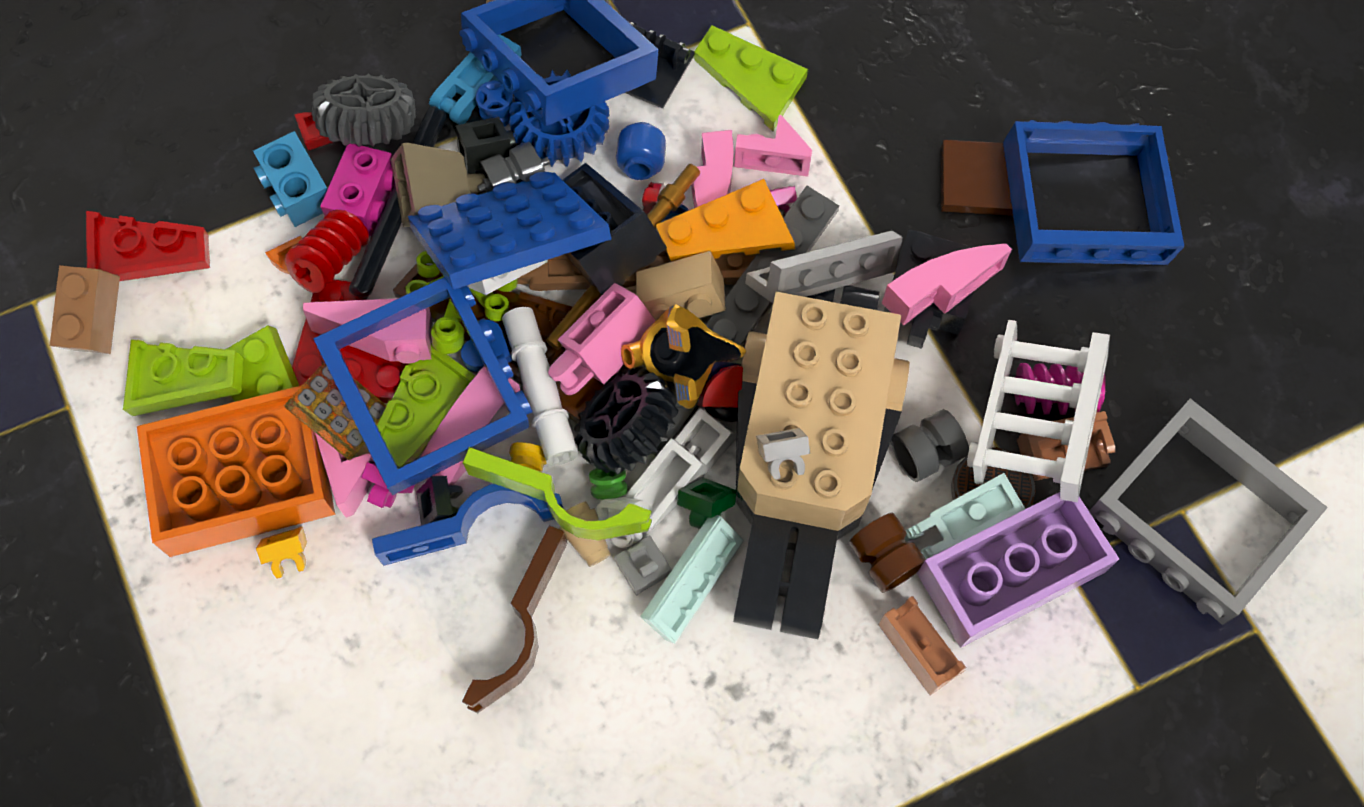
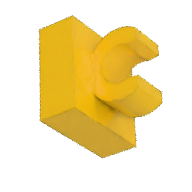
M303 526L262 538L256 547L261 564L272 561L271 570L277 579L283 577L284 569L281 561L284 559L294 560L299 572L305 569L306 558L302 552L308 541Z

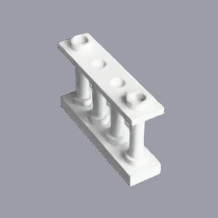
M1008 320L1005 335L998 334L995 342L994 358L999 360L979 442H971L968 452L967 466L973 467L974 482L976 484L982 485L984 483L987 466L1053 478L1054 483H1060L1061 500L1078 503L1108 359L1110 335L1093 332L1090 347H1081V351L1019 342L1017 341V321ZM1013 357L1078 367V372H1084L1082 384L1074 383L1073 387L1009 377ZM1005 393L1070 403V408H1076L1074 421L1066 419L1065 423L1000 413ZM996 429L1062 440V445H1068L1066 458L1058 457L1057 461L992 450Z

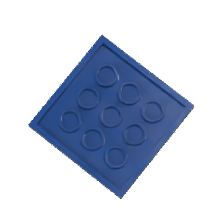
M538 172L531 175L528 182L523 181L516 184L510 182L502 183L495 186L493 191L480 195L465 194L458 197L456 202L443 206H425L418 211V215L408 216L412 232L453 290L611 240L609 224L555 172Z

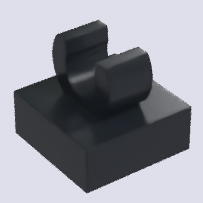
M431 476L416 491L421 525L456 516L459 508L451 505L450 498L454 499L463 493V488L458 485L448 486L447 476Z

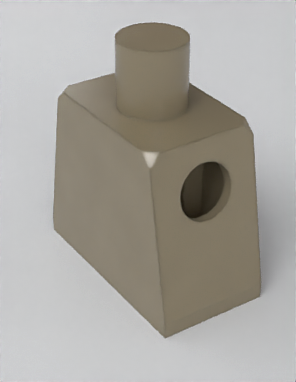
M402 143L391 158L403 227H410L408 216L418 215V211L425 206H443L456 202L458 197L465 194L480 195L486 193V191L480 193L477 187L484 183V174H467L464 156L460 152Z

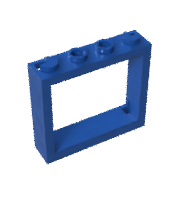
M494 0L461 13L462 30H460L459 35L462 37V44L466 47V50L470 51L482 63L485 70L491 72L503 84L506 91L512 93L524 105L525 109L531 112L545 127L656 80L659 49L604 0ZM564 10L610 52L615 59L549 86L497 35Z
M1034 120L1029 122L1015 121L1003 141L1020 262L1168 265L1185 247L1162 126L1139 125V123L1115 125L1106 122L1083 124L1071 121H1061L1058 123L1036 122ZM1027 153L1137 156L1151 232L1039 230Z
M445 277L313 338L392 495L463 461L469 447L483 451L529 428L527 415L532 413L530 404L522 390L515 393L508 379L514 376L503 354L495 356L489 344L495 341V338L485 318L477 321L471 307L476 305V302L468 285L453 290ZM450 297L510 414L398 468L339 349Z

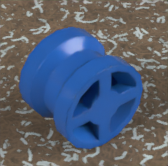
M492 80L481 85L476 92V102L481 120L499 117L505 127L509 125V109L511 107L510 104L514 103V97L512 93L506 91L500 81Z

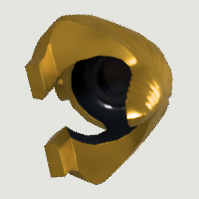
M677 304L667 309L645 331L641 340L623 345L621 348V357L627 368L632 369L644 365L650 373L653 372L665 381L673 382L675 384L677 402L687 409L695 406L715 362L736 361L746 353V349L743 346L713 332L701 319Z

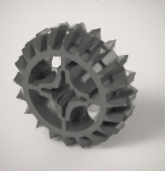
M369 73L366 76H358L357 74L351 77L340 76L339 80L330 79L327 81V84L320 85L318 91L313 93L312 117L313 121H315L316 129L320 131V135L329 137V140L332 142L342 141V144L345 146L357 144L358 147L370 144L374 147L377 143L389 144L391 139H402V135L410 133L411 127L414 126V118H416L415 99L407 85L398 83V80L395 78L386 79L384 75L371 76Z

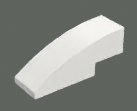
M699 408L676 439L671 438L624 497L643 500V508L652 511L650 529H653L677 506L678 490L703 478L736 439V435L704 409Z

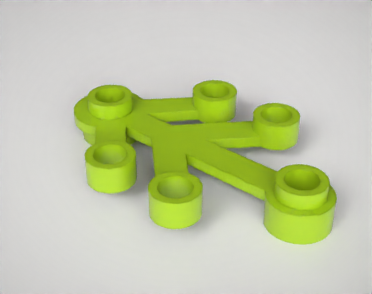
M426 251L421 252L417 256L416 264L419 275L431 278L440 273V270ZM426 263H432L433 265L427 266V265H424V264H426ZM444 276L428 283L423 280H413L406 286V295ZM518 278L498 288V290L503 292L514 290L517 287ZM470 289L472 294L485 308L486 317L492 321H502L503 315L509 311L508 299L501 294L491 292L485 295ZM451 299L449 300L444 317L438 319L431 329L432 346L436 351L443 354L456 353L464 345V328L460 324L461 319ZM494 306H499V307H502V308H501V309H493L492 307H494Z

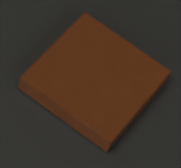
M943 140L941 146V212L1013 216L1003 143Z

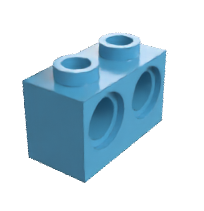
M295 131L253 151L260 164L253 169L264 189L269 186L273 187L276 194L269 197L280 217L288 214L294 227H297L323 214L320 206L328 188ZM300 193H304V194H302V195L299 196V197H295L296 195H298V194H300Z

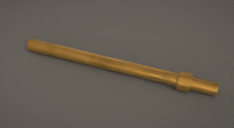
M688 164L674 183L667 184L658 195L659 201L647 215L655 229L656 224L661 223L670 211L678 209L685 200V192L701 174L700 170L693 164ZM592 285L589 286L546 339L547 343L554 349L559 350L562 347L558 339L602 296Z

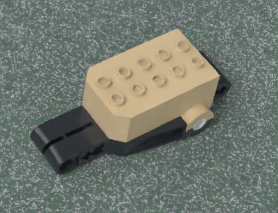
M848 285L843 287L840 303L833 302L835 289L808 297L776 292L767 334L754 331L748 332L745 345L746 353L743 356L741 365L743 366L742 389L738 391L736 504L752 527L736 603L734 623L771 630L778 596H783L786 598L780 632L819 639L836 542L859 526L896 426L898 425L902 413L910 365L908 360L894 358L901 315L877 310L880 291ZM800 428L808 436L811 453L800 456L805 463L804 474L797 475L793 467V461L784 460L779 466L780 479L775 480L768 470V462H765L759 454L756 436ZM787 549L794 550L789 582H783L781 578Z

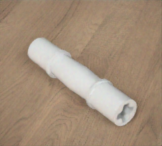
M529 307L514 308L506 312L502 317L512 350L511 357L518 364L523 389L534 416L532 425L537 431L546 463L550 466L562 465L574 460L579 454L568 422L569 415L567 410L562 409L556 381L548 374L550 365L545 355L547 346L542 340L533 310Z

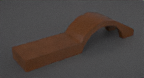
M550 525L548 526L511 601L514 612L523 621L525 626V644L517 662L504 674L488 680H472L462 700V703L468 705L467 709L478 714L522 683L534 667L539 645L536 626L532 616L568 544L564 531Z

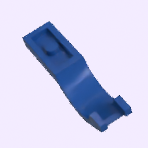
M490 484L473 492L459 507L456 516L372 539L376 557L385 566L466 544L469 530L476 518L493 506L504 503L521 504L535 511L543 522L554 520V517L549 511L547 502L496 484ZM555 493L558 504L563 508L560 494Z

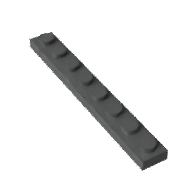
M807 185L783 217L795 242L796 249L781 251L780 247L760 250V254L754 257L726 296L725 311L713 314L706 326L720 336L742 346L747 340L748 332L755 329L772 305L770 301L745 284L746 274L770 267L772 261L810 252L837 214L840 205ZM666 381L669 384L668 387L673 391L674 396L677 398L675 384L673 382ZM698 400L691 409L681 406L678 402L675 406L679 411L677 416L673 418L676 426L667 431L668 440L662 441L657 447L658 453L652 452L651 454L657 456L671 438L676 439L698 409Z

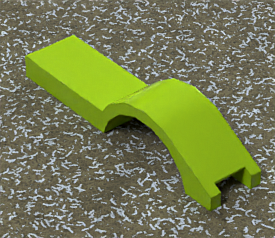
M470 447L464 458L463 464L468 475L547 502L550 513L560 527L578 538L603 540L647 532L652 523V519H650L651 510L631 503L619 514L602 521H585L573 517L558 504L555 498V487L551 475Z

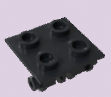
M631 22L630 24L659 50L656 80L625 93L663 109L692 61L694 51L686 48V44L683 42H674L667 39L666 35L660 34L658 37L656 36V31L650 30L646 32L645 29Z

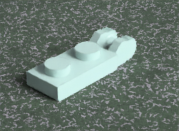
M1005 473L929 513V518L906 530L905 540L906 542L915 540L936 526L944 540L920 550L925 559H928L1025 510V507Z

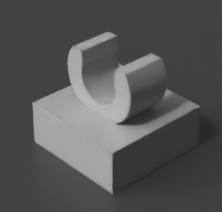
M800 428L756 436L759 454L765 462H768V470L775 480L780 479L779 466L784 460L793 461V467L797 475L804 474L805 463L800 456L811 453L808 436Z
M650 535L614 556L616 564L636 595L665 579L672 571Z

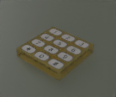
M324 362L288 400L284 407L350 461L363 447L365 442ZM354 379L378 425L386 405Z

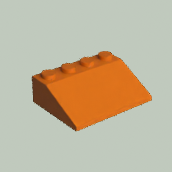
M303 385L137 426L153 544L169 557L336 515L330 482L314 432L316 428L310 406H305L298 400V395L305 389Z

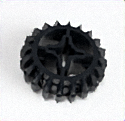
M632 368L626 374L622 372L617 373L614 380H608L600 390H595L593 398L585 401V410L577 415L580 418V422L573 429L577 434L574 441L582 457L589 464L594 465L598 470H602L606 474L612 471L618 475L624 469L632 471L638 462L645 464L647 456L652 452L658 453L657 447L662 441L668 440L667 431L676 426L673 418L679 412L675 406L677 398L668 387L669 384L662 377L657 376L653 372L650 373L645 368L640 370Z

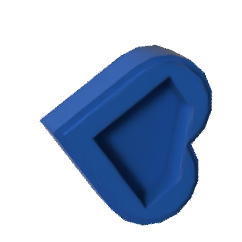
M486 320L495 338V341L489 343L495 356L503 354L507 362H511L512 358L500 326L494 321ZM470 339L462 346L461 358L466 368L479 372L483 368L484 363Z

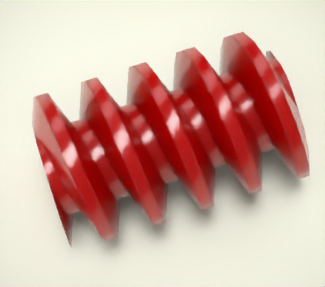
M338 209L330 211L323 220H320L286 254L285 262L288 272L296 283L305 290L312 293H320L326 287V284L335 278V274H339L344 265H347L353 259V256H356L361 251V247H365L368 244L369 234L367 228L358 217L350 212Z

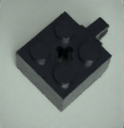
M908 229L893 281L907 271L931 259L973 247ZM973 292L945 314L932 303L910 320L909 323H912L907 345L922 349L929 328L936 331L941 329L959 335L967 317ZM884 307L883 312L891 313L886 307Z

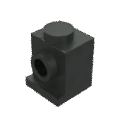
M499 117L455 126L458 152L464 156L467 174H476L475 170H480V161L498 154L506 158L509 155V150L516 147L512 131L505 130Z

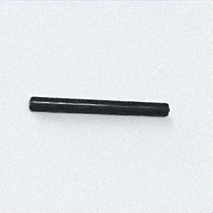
M436 106L429 107L412 144L434 147L446 121V112ZM395 184L349 287L350 293L361 299H367L371 295L402 223Z

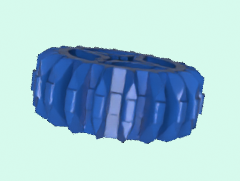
M551 70L548 78H541L550 86L571 77V74L566 70L563 76H557ZM514 97L515 102L510 104L509 125L510 130L513 131L515 143L521 145L530 142L541 159L548 157L551 167H553L557 160H562L568 167L570 159L574 157L582 163L584 152L594 155L596 145H603L605 133H608L610 127L608 119L610 116L609 106H607L605 101L546 127L531 112H528L516 97Z

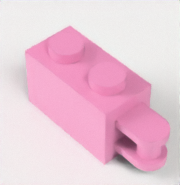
M614 283L558 339L566 351L550 366L549 376L554 381L561 382L560 388L566 395L577 393L592 377L605 384L612 376L619 372L624 364L621 357L622 346L641 340L645 331L656 320L636 294Z

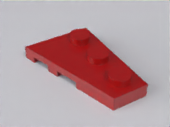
M86 211L87 268L100 269L120 276V281L210 268L209 235L204 227L158 221L154 224L136 221L134 217L120 215L118 219L104 217L99 212Z

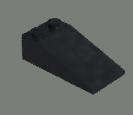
M584 163L563 179L576 194L609 224L611 240L565 254L601 295L614 283L622 286L629 276L641 267L650 265L667 248L645 211L587 163Z

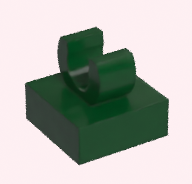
M703 477L678 490L677 505L691 510L689 524L701 529L707 518H713L716 515L721 516L722 512L735 506L737 490Z

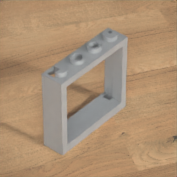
M1190 398L1089 512L1104 525L1103 531L1116 535L1128 545V550L1136 559L1153 566L1162 574V578L1167 585L1176 591L1184 592L1197 603V608L1202 614L1208 612L1223 625L1241 613L1328 507ZM1177 432L1292 524L1234 595L1117 500Z

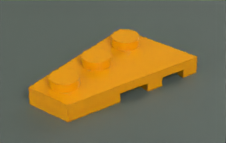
M764 179L656 224L657 231L667 246L666 252L671 262L711 251L714 259H717L721 254L745 252V255L760 254V250L780 247L781 251L796 249L795 242Z

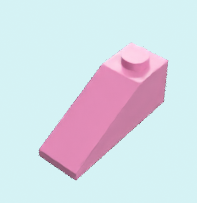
M396 299L303 303V311L311 331L322 335ZM428 307L349 346L388 361L415 363L419 360H431L432 317L430 309Z

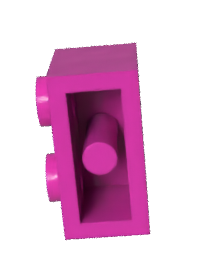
M357 144L347 145L320 206L324 215L326 216L330 211L336 209L350 212L364 223L369 236H372L395 184L391 164L392 154L365 146L358 147Z

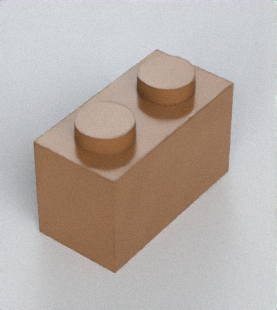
M59 265L49 346L74 351L111 354L120 276L100 269Z

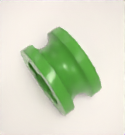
M597 468L593 469L589 473V481L594 484L590 489L591 495L601 500L619 498L625 495L628 491V485L623 481L626 478V470L624 469L623 472L617 475L612 471L606 474Z

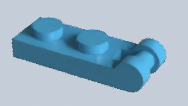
M501 34L497 35L519 57L522 56L519 45ZM470 52L435 90L430 98L429 106H436L440 110L445 111L449 114L450 120L456 124H465L469 120L472 110L477 106L476 92L479 87L485 82L499 80L491 72L486 71L482 63ZM456 93L462 95L457 102L452 99Z

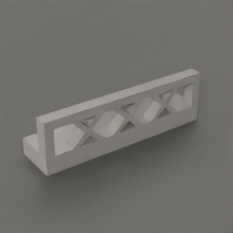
M888 231L772 261L770 267L748 272L745 284L773 303L776 292L808 297L890 274L896 271L903 237L894 231Z

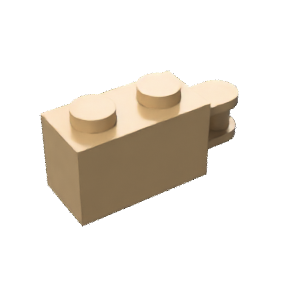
M711 251L636 272V285L625 288L639 297L655 320L659 319L667 309L675 304L689 310L698 318L725 311L724 277Z

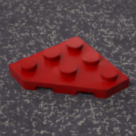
M333 279L330 283L326 284V287L320 293L312 294L311 302L368 299H361L351 294L349 291L351 282ZM305 319L292 369L299 386L303 385L305 389H310L313 393L318 392L311 388L310 382L316 376H322L328 382V386L318 394L328 395L332 389L338 390L334 380H330L322 374V369L326 366V363L313 339L321 334L311 331L309 323ZM349 345L339 349L359 390L363 389L370 395L369 401L388 404V401L392 400L397 390L405 365L409 363L388 361Z

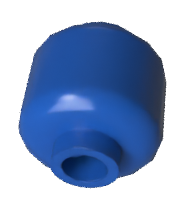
M638 122L626 126L621 130L617 141V166L628 177L635 180H646L662 170L665 163V135L660 129L646 122Z

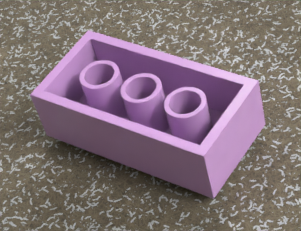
M1060 492L926 559L917 575L959 647L962 648L1104 574L1119 558L1081 498H1078V503L1061 500Z

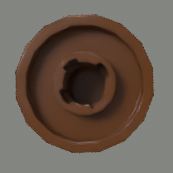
M888 513L862 528L849 540V545L862 563L871 564L869 575L881 593L890 591L918 573L926 560L914 542H906L904 540L907 531L894 513Z

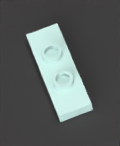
M716 515L713 518H707L640 616L665 640L674 644L744 541L721 516Z

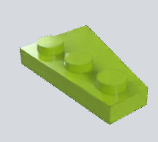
M711 25L694 51V60L723 87H729L741 98V103L750 111L752 109L764 119V124L772 131H774L778 124L779 115L783 117L807 78L808 69Z
M432 343L431 360H419L405 365L397 390L392 400L388 401L377 425L398 468L413 462L424 451L453 404L476 376L449 355L436 351Z

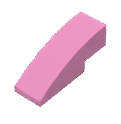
M732 130L702 133L701 155L703 166H697L701 174L691 185L694 208L731 193L734 152Z
M1007 244L985 245L955 251L931 259L889 283L886 287L882 304L891 313L901 315L900 322L903 326L932 303L945 314L1002 270L1012 249Z
M485 365L453 404L428 442L420 458L505 417L509 413ZM509 378L508 381L514 392L521 391L519 384ZM463 461L433 476H447L448 486H451L459 480L466 469Z

